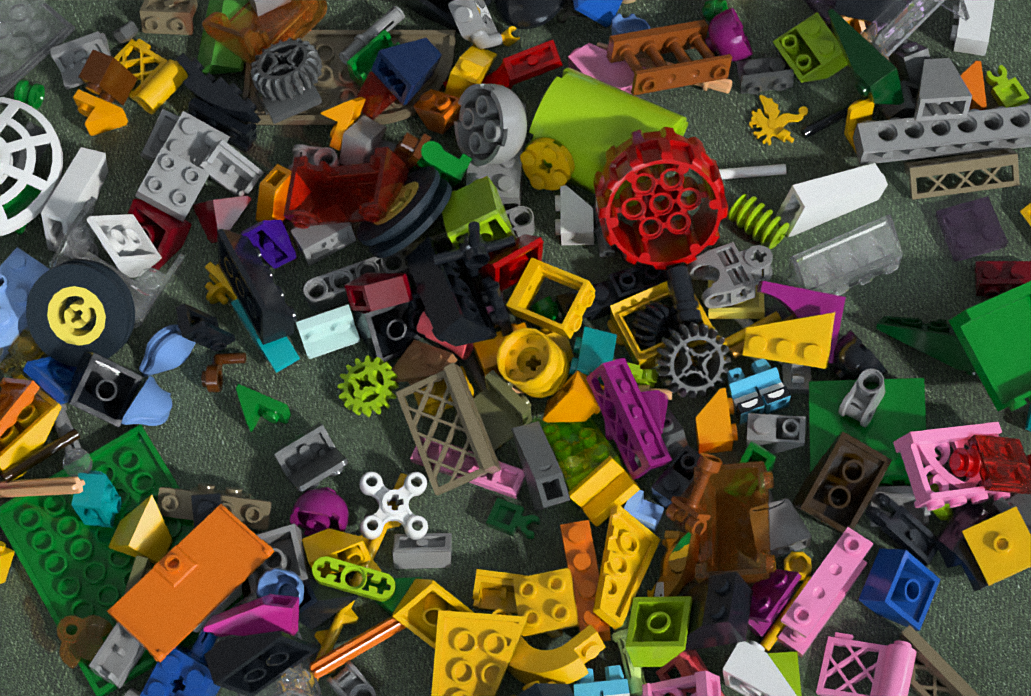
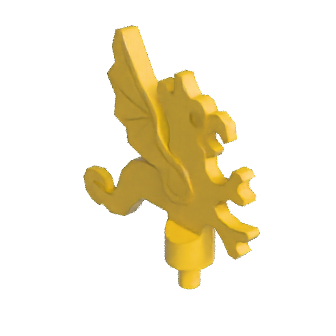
M760 95L759 100L764 108V114L769 119L763 115L761 109H758L757 112L752 111L749 127L752 129L753 125H757L756 128L760 127L762 129L760 132L754 131L753 135L757 136V139L767 135L762 144L768 143V145H771L770 138L772 136L783 142L789 141L793 143L794 138L790 136L791 133L783 127L789 122L801 121L808 114V108L805 106L799 108L798 115L785 113L779 116L778 104L774 103L772 98Z

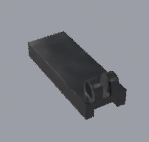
M196 97L188 103L189 114L230 137L228 140L229 144L244 152H247L252 147V143L257 138L256 124L248 123L245 125Z

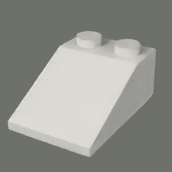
M134 214L89 216L86 219L100 240L103 249L114 261L118 272L125 278L140 277L162 259Z
M749 640L748 643L746 641L737 643L722 669L725 686L743 696H797L769 655L764 652L765 648L753 640Z

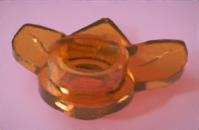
M96 615L83 619L77 616L63 618L57 626V635L61 641L59 654L62 661L72 669L77 666L81 657L92 661L104 643L101 637L106 636L113 630L112 625L106 619ZM69 625H74L78 631L74 635H69L66 632V628Z

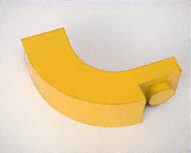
M591 624L566 644L552 650L535 649L520 636L507 670L524 684L539 681L540 683L554 681L556 684H570L589 673L584 664L590 659L595 658L606 647Z

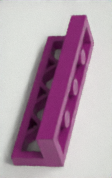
M625 357L602 363L586 379L632 480L638 479L649 470L668 464L672 461V458ZM600 376L604 382V390L597 379ZM611 403H613L616 408V415L613 414V411L611 409ZM623 428L628 434V441L625 440L623 435ZM635 454L641 462L642 466L638 468L635 461Z

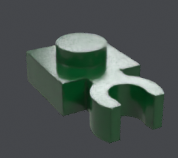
M497 497L486 525L511 536L514 535L517 529L521 531L525 538L534 539L535 533L526 527L529 524L540 526L541 521L536 515L523 516L524 507Z

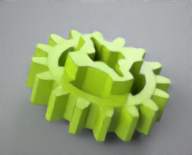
M368 355L365 357L364 362L356 358V366L347 365L348 374H340L344 383L337 385V388L343 392L339 395V398L345 402L344 406L347 409L352 410L358 416L363 412L364 415L370 417L372 410L379 415L381 414L380 407L384 405L389 408L388 399H396L397 397L392 393V390L399 388V385L393 381L398 376L391 370L392 367L387 362L384 363L379 357H376L373 361Z

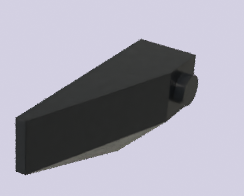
M417 287L410 289L413 300L410 302L372 312L353 311L359 334L374 359L379 357L385 363L404 354L413 340L418 341L420 338H425V335L417 332L420 316L425 309L422 299L416 292Z

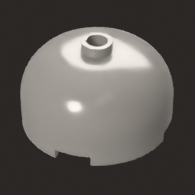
M474 84L468 87L458 101V104L461 105L459 121H454L455 136L461 153L472 158V161L474 157L477 166L499 165L509 161L520 151L527 133V117L522 102L512 90L499 84ZM474 129H483V132L472 133ZM474 154H491L486 159L474 156Z

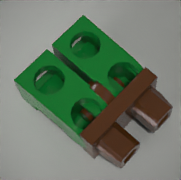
M407 132L402 140L397 143L391 154L393 159L402 163L399 171L407 174L425 166H432L439 172L440 178L445 179L453 189L462 180L472 158L463 153L459 158L443 150L439 143L429 141L431 137L425 133L418 139Z

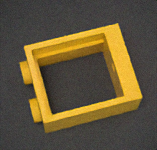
M531 257L506 306L514 316L571 339L573 333L577 332L581 327L582 316L586 308L592 305L596 290L589 280ZM545 277L579 291L562 324L528 310Z

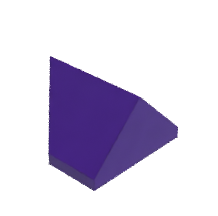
M263 220L241 232V235L249 238L253 247L257 246L259 248L262 258L274 269L296 258L295 250L282 220Z

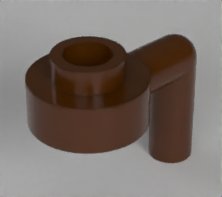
M246 353L215 354L212 364L207 365L206 370L202 371V386L207 387L209 393L221 392L223 388V364L246 363Z

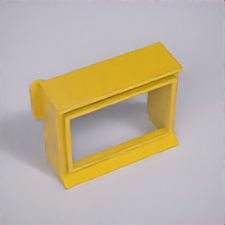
M668 281L610 306V320L607 322L610 332L617 334L616 343L620 346L624 345L633 363L640 365V369L643 370L658 366L654 359L662 355L657 352L656 348H664L666 344L661 342L641 351L623 316L641 309L642 304H647L649 301L658 302L669 297ZM694 293L695 301H698V299H697V297H696V295H695V293ZM698 301L699 308L697 309L700 310L702 321L698 322V324L704 323L708 326V329L714 328ZM694 340L686 344L689 347H695L698 344L703 345L706 341Z

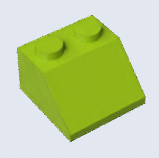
M691 596L633 597L625 645L633 667H663L685 650L692 606Z

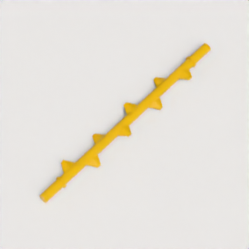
M400 473L393 490L402 488L407 477L406 474ZM390 501L388 506H391L392 510H396L399 505H396L395 501ZM398 521L387 522L383 527L381 535L376 539L370 540L360 535L370 553L371 560L361 563L359 566L381 572V569L374 561L375 555L387 529L400 527L401 523ZM355 572L353 578L350 579L353 587L360 585L363 578L359 572ZM355 600L336 613L328 630L315 633L314 637L321 644L315 660L333 650L344 625L358 622V616L351 609ZM337 668L327 674L335 673ZM309 672L307 678L293 679L291 684L299 696H312L319 679H315L311 672Z

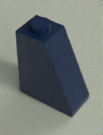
M422 38L379 50L371 70L400 103L405 105L434 74L442 54L427 38Z

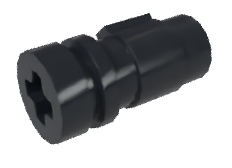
M677 266L666 270L667 286L673 303L671 311L675 314L673 316L675 326L679 327V324L689 326L690 322L698 323L702 321L701 312L697 309L699 308V303L694 298V289L687 266Z

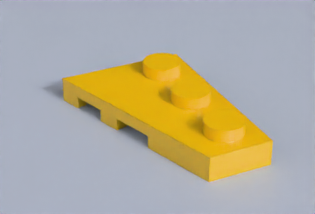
M835 312L747 327L743 356L826 369L828 368Z

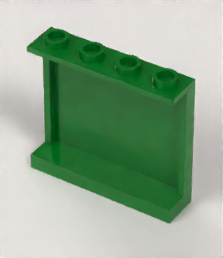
M1030 281L970 307L948 320L997 412L1007 407L1012 412L1026 405V398L1031 403Z
M924 378L884 379L885 395L877 406L871 421L865 428L860 425L859 421L847 415L841 416L838 414L843 399L851 391L857 380L809 381L810 473L840 432L843 431L892 460L878 487L893 485L911 486L901 453H896L893 442L909 432L926 430ZM869 382L865 385V388L873 390L877 388L879 384H877L876 382Z

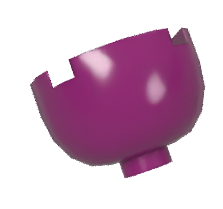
M731 7L715 15L708 27L709 37L705 39L712 53L716 52L719 56L730 54L732 62L743 60L753 55L748 37L745 36L742 29L744 27L734 8Z
M322 487L320 489L308 490L296 500L290 516V522L305 529L304 535L306 536L328 528L345 532L349 511L345 501L333 489Z

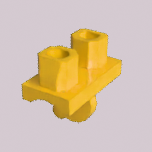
M210 261L205 266V269L210 273L209 278L215 285L212 282H208L205 285V288L208 290L206 300L211 304L220 301L223 305L229 301L225 295L232 301L236 300L237 297L219 265L215 266Z

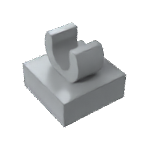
M792 363L782 364V383L787 387L789 393L809 394L811 367Z

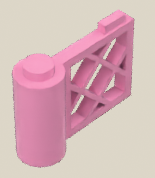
M835 632V637L828 636L816 690L817 695L908 696L916 658V650L912 648L910 643L896 640L894 644L880 645L853 640V635ZM834 646L846 647L851 653L849 657L838 664L832 658ZM868 651L879 653L877 662L867 669L859 660V657ZM856 660L863 672L848 681L841 669ZM830 663L834 665V667H832L831 669H829ZM875 671L874 679H873L870 674ZM836 672L845 681V684L836 690L825 688L827 678ZM868 677L872 683L870 695L858 694L853 685Z

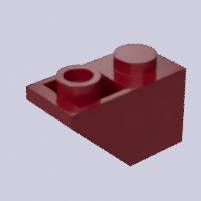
M366 272L345 284L352 311L372 312L413 300L407 275L404 273Z

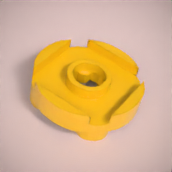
M547 137L532 141L520 155L522 168L533 188L537 190H558L560 186H564L571 179V174L575 168L574 160L565 146L559 147L553 143L554 139ZM544 159L547 163L552 164L551 168L545 166Z

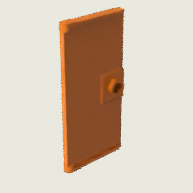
M220 504L178 545L174 546L107 612L154 657L155 661L160 663L274 553V550L226 507Z

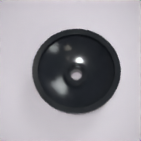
M495 0L496 9L500 17L508 25L514 26L517 29H533L544 25L557 15L565 3V0Z

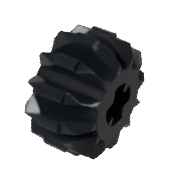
M649 301L647 304H642L640 311L636 312L635 320L632 321L634 326L631 329V333L635 341L641 346L650 348L661 343L663 337L671 338L670 330L674 329L671 309L657 301Z

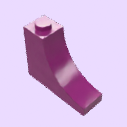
M759 281L757 292L768 295L780 302L794 319L835 312L828 363L833 364L834 350L837 344L846 297Z

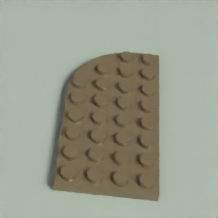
M250 30L243 100L248 97L258 108L255 113L261 121L254 123L256 125H335L338 123L337 121L320 113L359 97L366 99L359 119L364 115L382 125L395 123L417 114L413 105L420 100L423 93L430 89L440 92L444 90L443 82L449 79L450 72L454 67L455 30H390L388 32L394 45L397 42L404 44L427 38L442 54L434 74L407 104L402 105L382 81L367 93L350 78L348 67L339 58V53L354 41V37L357 34H363L366 30ZM290 37L293 41L297 38H301L302 41H309L317 49L322 61V75L317 77L318 83L314 84L322 103L273 124L269 114H265L255 95L257 89L251 78V64L256 61V55L262 54V49H268L270 43L273 45L279 43L280 39L283 42L287 41Z

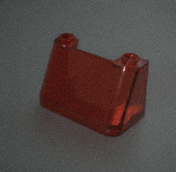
M388 147L376 148L375 154L370 156L369 163L331 167L325 161H320L319 166L308 163L309 158L306 156L294 157L283 216L291 221L295 227L307 229L309 226L358 221L378 222L386 217L407 181L409 167Z

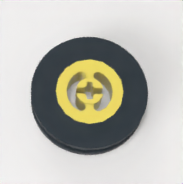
M425 166L411 172L394 184L371 207L360 223L357 238L364 245L369 246L370 252L377 258H385L397 253L417 239L441 214L452 193L451 185L445 179L440 178L439 172L432 166Z
M74 259L55 266L35 282L28 295L26 318L30 333L43 352L62 364L77 367L84 352L96 353L108 359L126 344L135 324V305L129 288L116 272L96 261ZM69 297H82L81 299L71 304L69 308L65 310L66 302ZM96 317V324L93 329H79Z

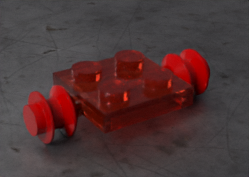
M974 434L968 440L970 449L957 448L950 457L949 465L955 476L973 478L979 472L985 491L1031 494V454L1025 455L1020 439Z

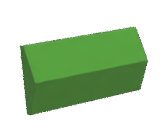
M209 0L197 58L205 68L202 71L204 75L208 73L214 75L243 71L254 9L249 0Z

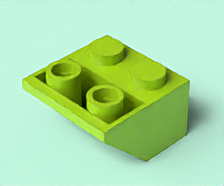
M817 12L772 41L801 83L827 79L848 65L837 39Z

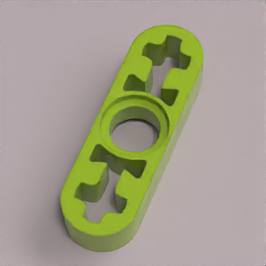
M328 556L318 558L312 567L313 578L317 583L377 601H387L395 592L393 577L384 572ZM325 564H329L331 571L339 573V567L344 568L340 577L341 583L335 582L337 576L333 574H327L326 578H322L321 572L317 569L323 568ZM351 571L359 572L363 578L361 584L356 587L349 586L345 581L346 575ZM367 575L373 576L371 582L375 584H380L381 580L387 581L386 586L390 590H384L383 594L377 593L378 588L369 585V591L363 590L367 584Z

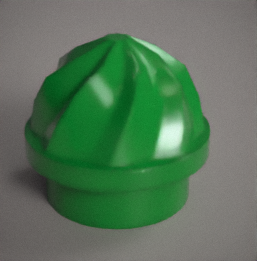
M709 0L705 2L702 8L704 18L711 22L715 15L728 9L726 0Z
M550 296L531 306L534 313L553 321L558 317L557 302H553Z

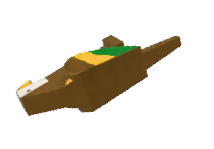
M699 503V504H698V507H700L701 509H702V504ZM665 530V539L662 540V544L666 547V551L660 563V577L651 591L647 590L648 597L677 596L682 588L696 577L701 535L695 532L692 535L690 532L683 533L681 531Z

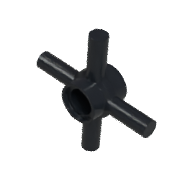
M472 221L468 225V233L458 239L459 248L433 254L432 261L435 266L462 259L468 268V276L475 279L479 276V268L489 262V252L514 247L516 243L513 235L486 242L480 234L479 223Z

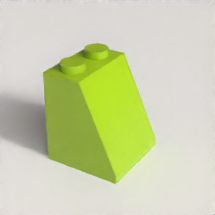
M488 175L474 180L471 184L459 190L452 191L450 199L442 211L447 236L456 249L459 248L458 239L468 233V225L472 221L479 223L480 234L486 242L512 235L515 240L517 239L497 188Z

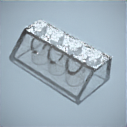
M886 215L791 256L787 284L792 287L839 296L847 292L850 287L857 284L865 285L882 273L890 274L900 266L903 253L891 215Z

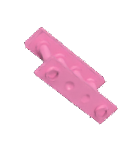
M847 527L781 619V622L786 626L777 638L779 643L792 652L797 651L798 656L802 658L867 567L868 562L863 560V558L873 545L871 541Z

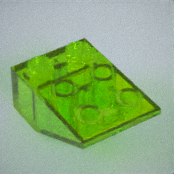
M591 417L585 422H554L542 428L563 473L568 492L609 456L620 464L617 453Z

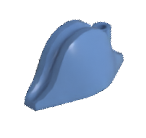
M169 325L160 329L150 338L139 371L144 377L180 366L189 357L195 342L183 338L178 325Z
M149 376L123 416L121 424L157 426L165 423L172 408L171 393L161 389L155 379Z

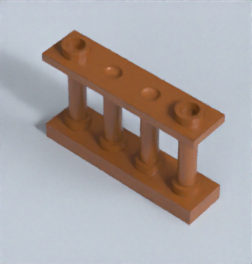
M705 20L611 35L606 55L610 63L626 61L633 71L634 78L631 89L633 96L728 78L732 62L730 54L715 57L705 44L709 27ZM696 48L703 59L692 61L684 50ZM672 52L680 63L668 65L660 54ZM649 57L656 67L644 69L637 59Z

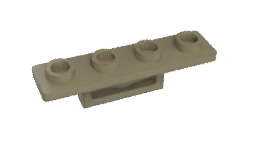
M198 483V487L190 490L169 487L159 488L157 506L162 516L193 520L192 495L222 492L223 506L248 528L267 530L270 523L272 503L266 500L251 499V494L242 493V488L226 487L224 491L215 489L213 484Z

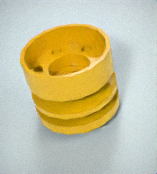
M522 328L513 331L504 339L498 350V369L504 379L530 397L544 398L551 396L562 388L568 378L570 368L568 356L559 345L535 328Z

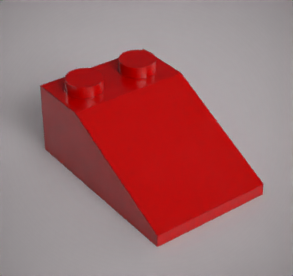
M524 234L515 240L516 246L488 253L490 260L485 266L479 268V273L483 279L492 276L493 280L499 283L500 291L502 292L519 282L531 257L542 261L544 241L541 237Z

